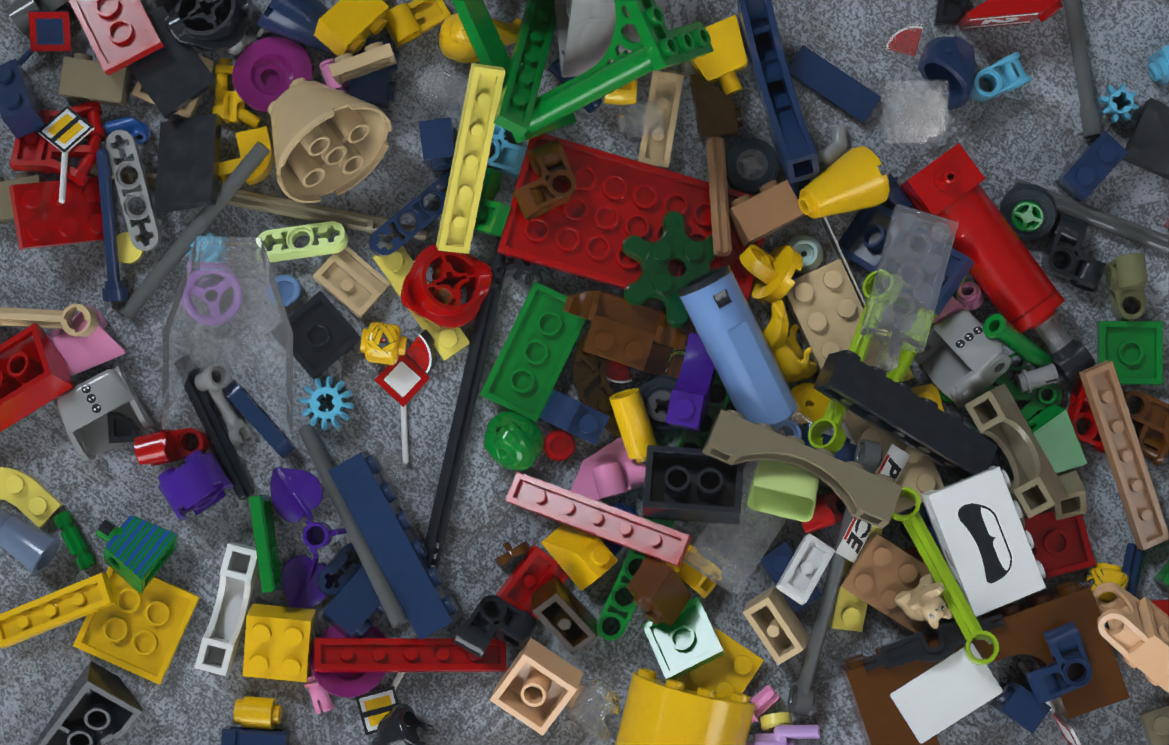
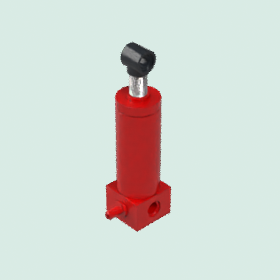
M958 143L904 182L900 187L913 203L912 207L923 222L931 219L953 249L968 256L975 262L969 272L999 313L1004 316L1006 322L1020 333L1028 328L1030 331L1036 329L1035 331L1041 336L1043 342L1048 345L1047 347H1049L1052 353L1051 363L1055 365L1057 373L1066 383L1072 384L1080 378L1079 372L1096 365V362L1087 348L1081 342L1074 339L1071 340L1054 318L1055 309L1065 299L1056 290L1051 280L979 183L986 178L961 144Z

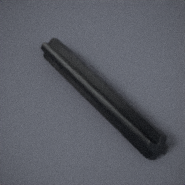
M188 354L179 356L173 361V366L226 475L234 485L233 489L238 499L244 500L255 493L254 487L207 391L202 392L195 386V377L198 375V372Z

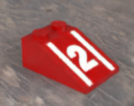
M987 0L969 11L957 26L960 30L1030 24L1036 19H1039L1042 23L1064 7L1062 4L1063 0Z

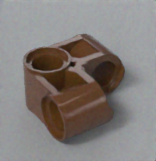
M558 139L527 151L531 166L538 180L516 191L512 190L525 220L536 218L555 207L569 202L574 195L576 179ZM556 181H564L568 184L569 191L558 193L554 190L552 184Z

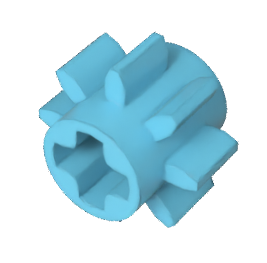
M1124 83L1120 85L1117 91H1115L1113 86H1108L1106 88L1108 97L1101 96L1097 100L1103 104L1100 116L1107 114L1111 117L1110 121L1112 124L1120 116L1127 122L1131 119L1128 111H1135L1139 108L1137 104H1133V97L1136 96L1137 92L1130 93L1127 91L1126 84ZM1117 97L1120 98L1119 103L1124 105L1119 110L1117 109V104L1112 102Z

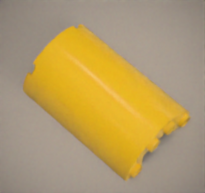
M639 668L638 672H632L615 745H746L756 703L750 701V696L738 692H732L731 696L725 695L724 698L716 697V691L708 688L698 687L697 691L685 689V683L672 679H667L666 683H663V679L657 677L656 671Z

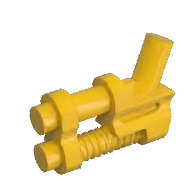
M219 58V64L215 65L214 72L217 74L216 81L218 83L215 87V106H212V114L217 113L222 118V122L227 124H238L240 120L254 129L258 128L262 118L245 109V102L239 97L236 90L227 91L228 75H232L234 65H231V59Z

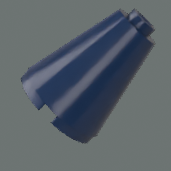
M271 0L257 22V25L263 29L327 54L331 52L326 45L314 36L319 18L329 10L320 0Z

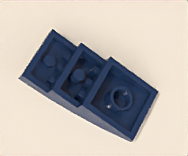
M882 204L872 208L861 209L838 242L845 258L869 273L876 270L886 271L899 283L900 293L938 316L975 263L968 256L946 245L941 239L919 228L909 219Z

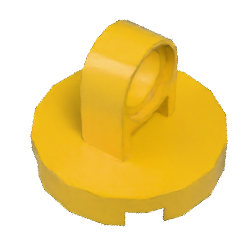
M752 244L739 256L742 265L754 275L750 293L755 300L765 305L766 301L772 304L782 299L795 284V281L791 279L795 269L799 271L802 269L803 258L801 254L787 245L780 246L768 254L760 247Z

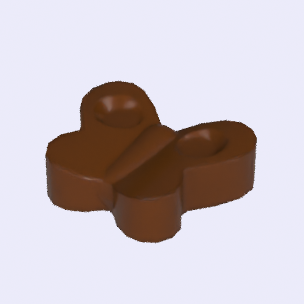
M525 541L512 549L510 543L506 542L503 546L507 552L497 557L495 561L499 567H502L516 556L529 551L530 546Z

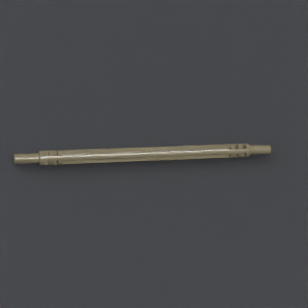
M94 164L88 176L98 177L97 164ZM126 167L122 171V180L126 184H133L137 181L138 172L136 169ZM111 168V179L115 181ZM145 171L149 189L155 191L157 174ZM238 190L227 203V205L319 223L336 221L344 228L365 231L371 234L389 220L387 217H377L372 214L367 215L321 205L301 203ZM400 223V226L406 231H412L416 228V226ZM390 224L389 227L393 229V231L387 236L391 238H395L396 235L400 236L394 230L393 225ZM423 228L412 238L427 241L429 229Z

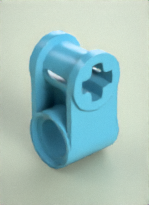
M1019 51L981 70L972 78L973 85L970 92L972 99L978 102H985L1005 92L1013 91L1033 80L1031 75L1026 74L1019 60L1021 56ZM983 78L991 83V92H984L980 89L979 79Z

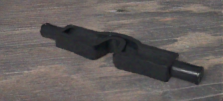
M1001 613L984 619L980 615L976 617L983 631H990L1005 626L1004 619L991 623L1002 619ZM955 621L941 624L936 628L939 646L936 648H931L927 644L923 633L917 632L898 642L880 648L879 654L862 658L861 660L863 665L875 661V663L864 666L866 672L884 665L887 670L914 661L925 663L937 662L948 657L956 647L965 645L966 639Z

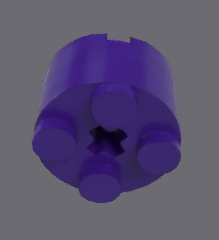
M200 449L194 451L184 459L185 464L176 470L174 467L169 468L158 476L160 481L158 488L180 521L188 519L186 516L188 512L194 511L198 515L206 511L226 496L223 491L225 488L232 490L234 487L213 453L203 454Z

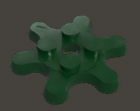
M673 210L667 212L662 218L663 234L658 240L650 242L638 235H629L624 239L622 243L624 254L636 260L641 266L639 279L626 286L624 298L629 304L634 306L641 305L650 298L660 299L666 306L667 323L671 327L679 329L687 325L690 317L676 290L689 281L709 272L711 262L719 256H715L713 252L712 234L701 241L690 239L685 232V217L682 213ZM674 260L680 261L685 268L684 275L680 277L671 275L668 270L669 262Z

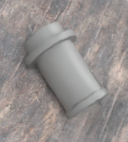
M1051 363L1030 371L1021 370V373L1016 375V382L1021 393L1027 392V394H1031L1033 389L1059 383V376L1055 365Z

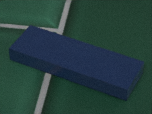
M804 45L788 67L790 76L861 124L865 123L881 99V96Z

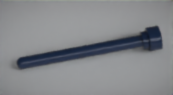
M101 148L97 151L96 157L108 280L104 282L105 287L102 288V296L105 302L123 301L129 298L128 287L124 286V280H120L110 157L108 150Z

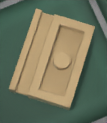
M376 42L364 48L365 52L353 56L352 53H346L334 59L335 63L329 65L334 80L339 85L396 64L397 61L390 43L383 45V42Z
M348 246L341 252L332 254L313 275V279L359 319L367 313L391 285L389 281Z

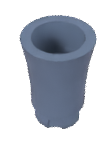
M1 510L0 547L17 559L34 576L38 575L55 556L60 546V538L36 528L17 515Z

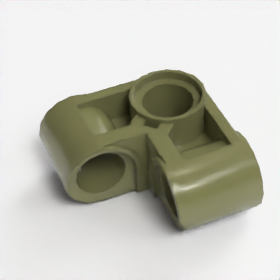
M1144 253L1115 257L1116 259L1106 264V282L1110 294L1111 311L1113 316L1119 321H1133L1143 315L1146 309L1144 286L1148 283ZM1124 299H1129L1135 304L1134 314H1128L1123 310L1122 303Z

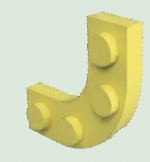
M0 467V499L16 506L37 527L42 528L64 505L40 482L27 473L13 468Z

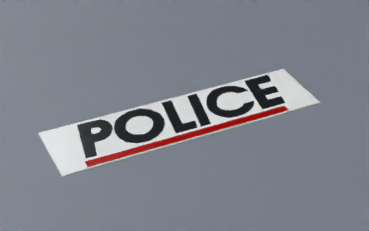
M891 444L876 475L885 474L892 477L896 483L910 455L894 444ZM853 518L835 553L855 563L873 525Z

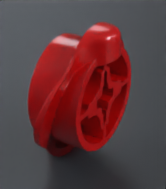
M436 244L431 245L419 253L414 260L410 272L405 277L401 289V302L404 307L444 328L464 326L477 315L484 298L489 292L493 276L492 269L488 264L470 254L439 251ZM429 267H432L434 272L432 274L433 281L427 285L426 272ZM463 287H466V302L464 305H462L460 301V298L462 297L460 290Z

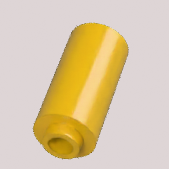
M627 389L612 395L609 400L628 458L636 459L638 463L645 462L647 445H658L640 389Z

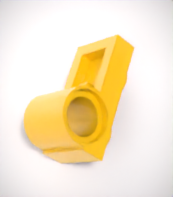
M414 0L408 4L402 3L387 11L385 27L398 48L442 24L451 14L443 0Z

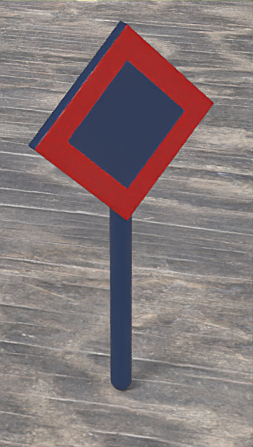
M28 11L31 47L18 60L21 66L35 51H72L69 11Z

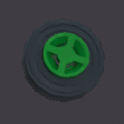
M1025 183L1013 187L1005 194L1000 202L999 211L1021 240H1033L1041 238L1050 231L1056 220L1057 207L1053 196L1045 188L1037 184Z

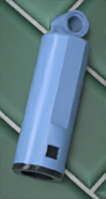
M724 265L713 269L678 288L676 291L735 410L743 414L745 420L755 424H768L775 429L776 433L782 428L785 432V437L792 435L801 439L802 434L799 426L788 419L796 413L798 404L730 266Z

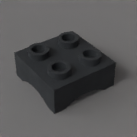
M1150 98L1143 105L1125 147L1129 153L1122 160L1168 180L1169 107L1160 101Z

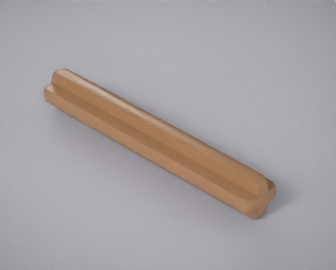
M709 137L706 142L713 252L715 256L725 257L729 256L732 251L725 145L722 137Z

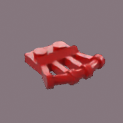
M96 101L71 107L82 118H88V122L95 128L83 138L88 139L87 145H75L68 152V158H83L77 168L67 167V178L80 186H85L89 179L87 175L97 161L96 153L101 149V142L106 137V130L103 129L100 118L102 115L101 104ZM41 110L45 124L60 111ZM35 131L19 139L15 137L9 165L13 171L44 172L45 174L54 172L60 175L61 162L56 161V157L62 158V152Z

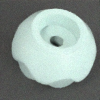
M797 235L786 244L800 254L802 251L807 253L806 257H802L801 271L795 269V272L807 274L816 270L822 263L823 249L819 241L814 237Z

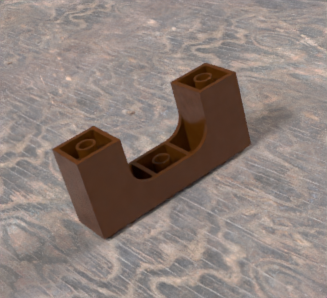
M1067 581L1054 586L1055 592L1044 594L1043 591L1035 592L1024 597L1026 602L1020 604L1008 603L996 608V612L992 614L980 615L984 619L1001 613L1003 618L991 623L1003 619L1005 622V626L987 631L993 634L999 643L998 655L991 663L1013 655L1028 654L1037 662L1039 668L1047 666L1050 662L1054 661L1042 633L1068 622H1074L1092 668V678L1087 685L1051 700L1058 710V714L1070 719L1130 698L1112 646L1099 633L1097 620L1101 615L1091 587L1080 585L1079 582ZM937 632L928 636L924 635L927 644L931 648L939 646ZM985 640L971 642L983 659H988L994 652L993 644L989 645ZM885 644V645H882V646H879V647L875 648L876 654H879V653H880V648H881V647L886 646V645H889V644ZM965 645L956 647L949 656L964 648ZM863 653L846 658V664L839 666L866 745H940L937 734L924 743H919L890 697V694L946 658L931 663L914 661L887 670L884 665L866 672L864 666L875 663V661L863 665L861 659L867 658V656H863ZM1081 663L1071 664L1067 670L1068 677L1070 679L1079 678L1083 673V666Z

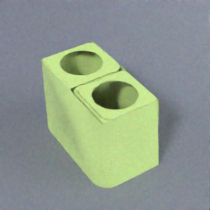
M759 460L750 487L747 506L752 510L802 522L810 521L815 509L819 478L800 467L785 462Z

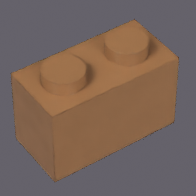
M773 180L760 187L761 193L750 198L748 194H745L731 202L733 207L729 210L730 222L744 247L799 220L804 215L799 208L798 199L787 180L779 184L776 180Z

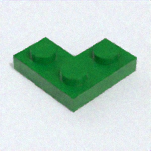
M486 168L474 231L501 237L511 206L494 201L495 195L499 191L500 180L503 174L494 169Z

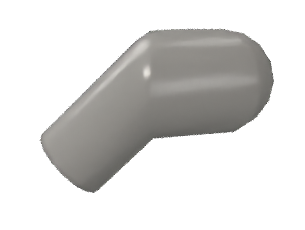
M847 126L831 127L832 144L824 151L819 150L817 152L819 167L826 166L828 168L847 152Z

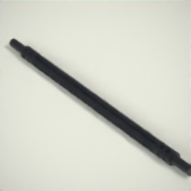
M499 236L493 259H489L488 263L493 273L489 292L484 298L476 316L424 543L428 551V555L425 557L431 568L435 566L438 569L505 278V266L508 264L505 263L506 258L504 254L497 252L501 240Z

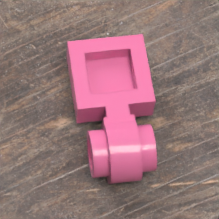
M974 282L961 284L956 292L957 300L952 296L939 316H936L932 325L958 311L978 309L984 300L980 286Z

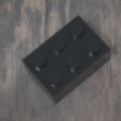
M647 445L642 506L643 518L740 525L744 462L730 465L702 453L703 449Z

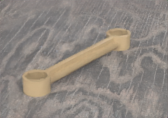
M81 304L69 305L64 310L0 307V326L29 327L37 323L41 328L63 329L72 336L88 337L98 327V316L94 309ZM77 311L82 312L87 321L86 327L80 332H76L72 327V317Z

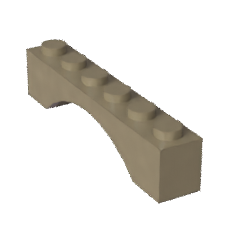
M721 409L715 418L702 453L730 465L746 461L770 460L800 467L817 476L831 487L844 502L852 517L880 529L890 522L903 486L896 484L895 480L890 476L872 474L865 471V467L857 462L839 460L829 450L817 448L816 450L806 446L802 439L792 435L785 437L778 434L772 426L765 423H752L745 420L743 414L734 410L724 411Z

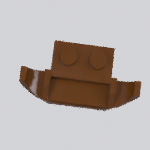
M602 290L570 294L563 311L591 321L582 351L644 371L653 342L683 350L688 337L680 329L671 327L666 321V314L661 310L642 304L638 306L631 305L625 298Z

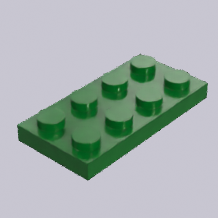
M536 281L534 282L480 393L481 396L532 421H538L586 322V319L563 311L567 296Z

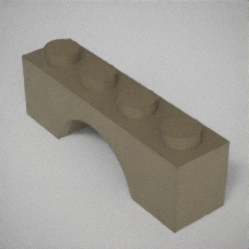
M1005 383L965 404L979 432L993 439L1007 457L1014 476L1013 491L1029 519L1069 497Z

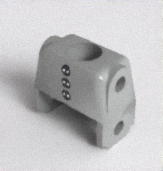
M967 310L958 311L932 325L914 358L917 364H922L934 385L946 397L952 400L958 408H966L965 404L983 395L997 378L1007 371L1011 364V358L1004 352L1002 345L995 338L987 337L983 332V325Z
M120 365L113 369H107L84 381L54 400L55 407L64 422L67 434L83 461L88 462L93 459V455L112 450L124 444L109 443L107 413L119 412L130 417L137 424L141 432L154 427L153 420L142 399L134 390L128 376Z

